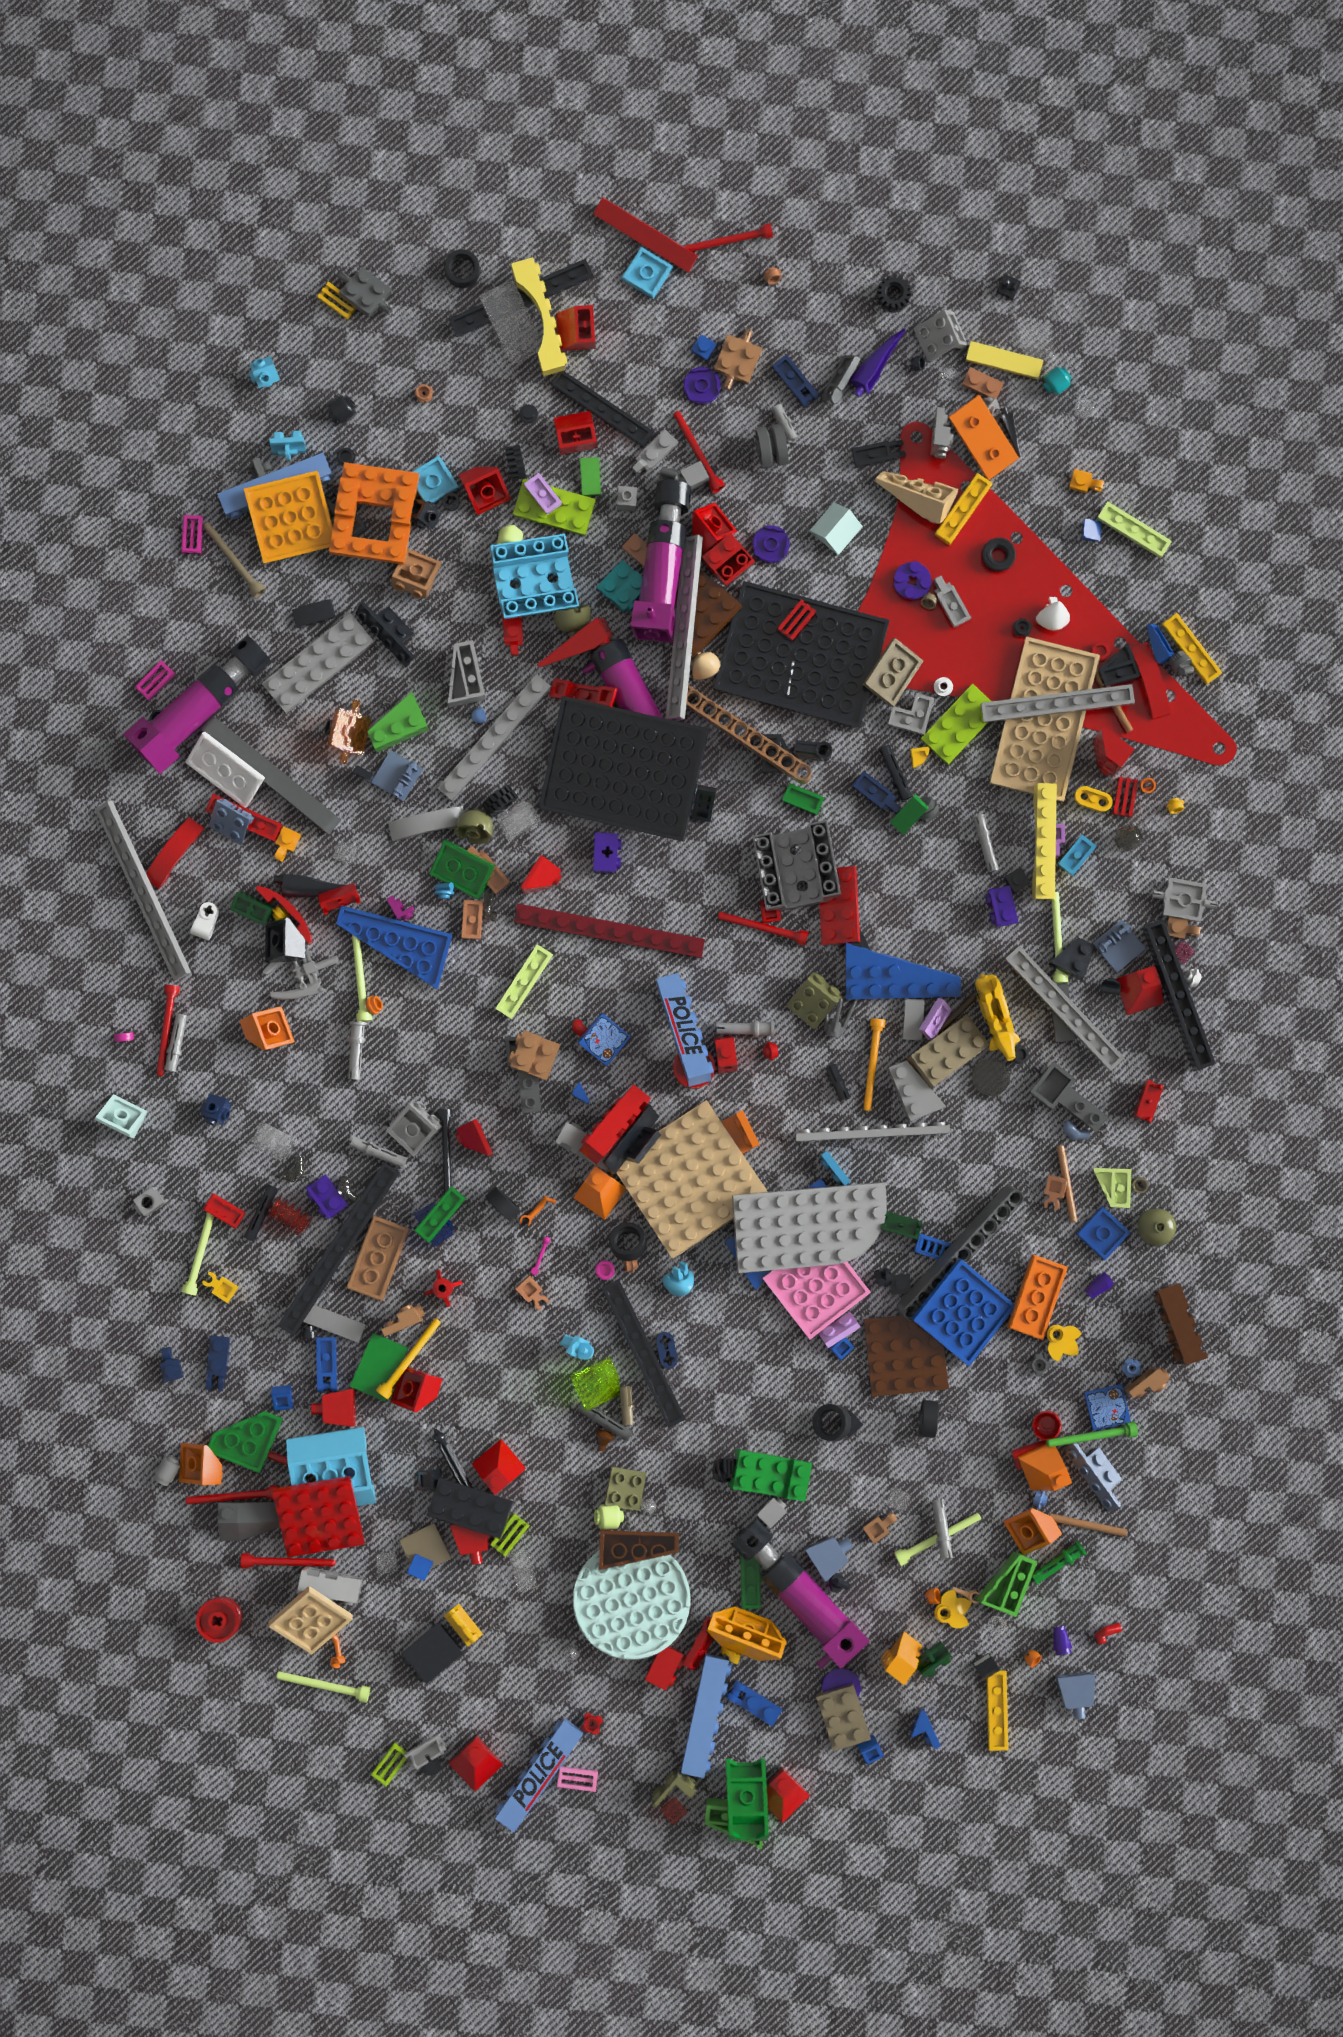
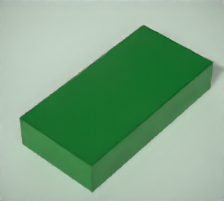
M789 783L782 802L817 816L824 797Z
M915 794L890 823L904 835L929 807Z

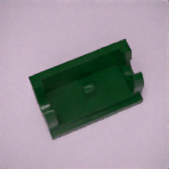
M241 890L236 892L229 910L264 926L269 922V916L273 913V908L276 907Z
M886 1211L885 1221L881 1226L882 1230L915 1240L919 1239L922 1221Z

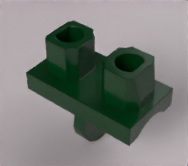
M941 1641L929 1650L925 1646L922 1648L925 1653L917 1658L919 1660L917 1669L923 1677L927 1676L930 1678L935 1674V1669L938 1666L949 1664L952 1656Z

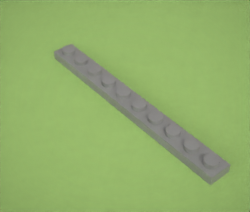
M700 535L685 538L681 559L665 718L674 721L685 719L703 541V537Z
M106 801L96 808L95 811L173 980H180L191 973V970L113 801Z

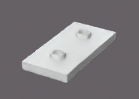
M206 732L201 734L185 762L245 808L248 807L265 779L264 776Z

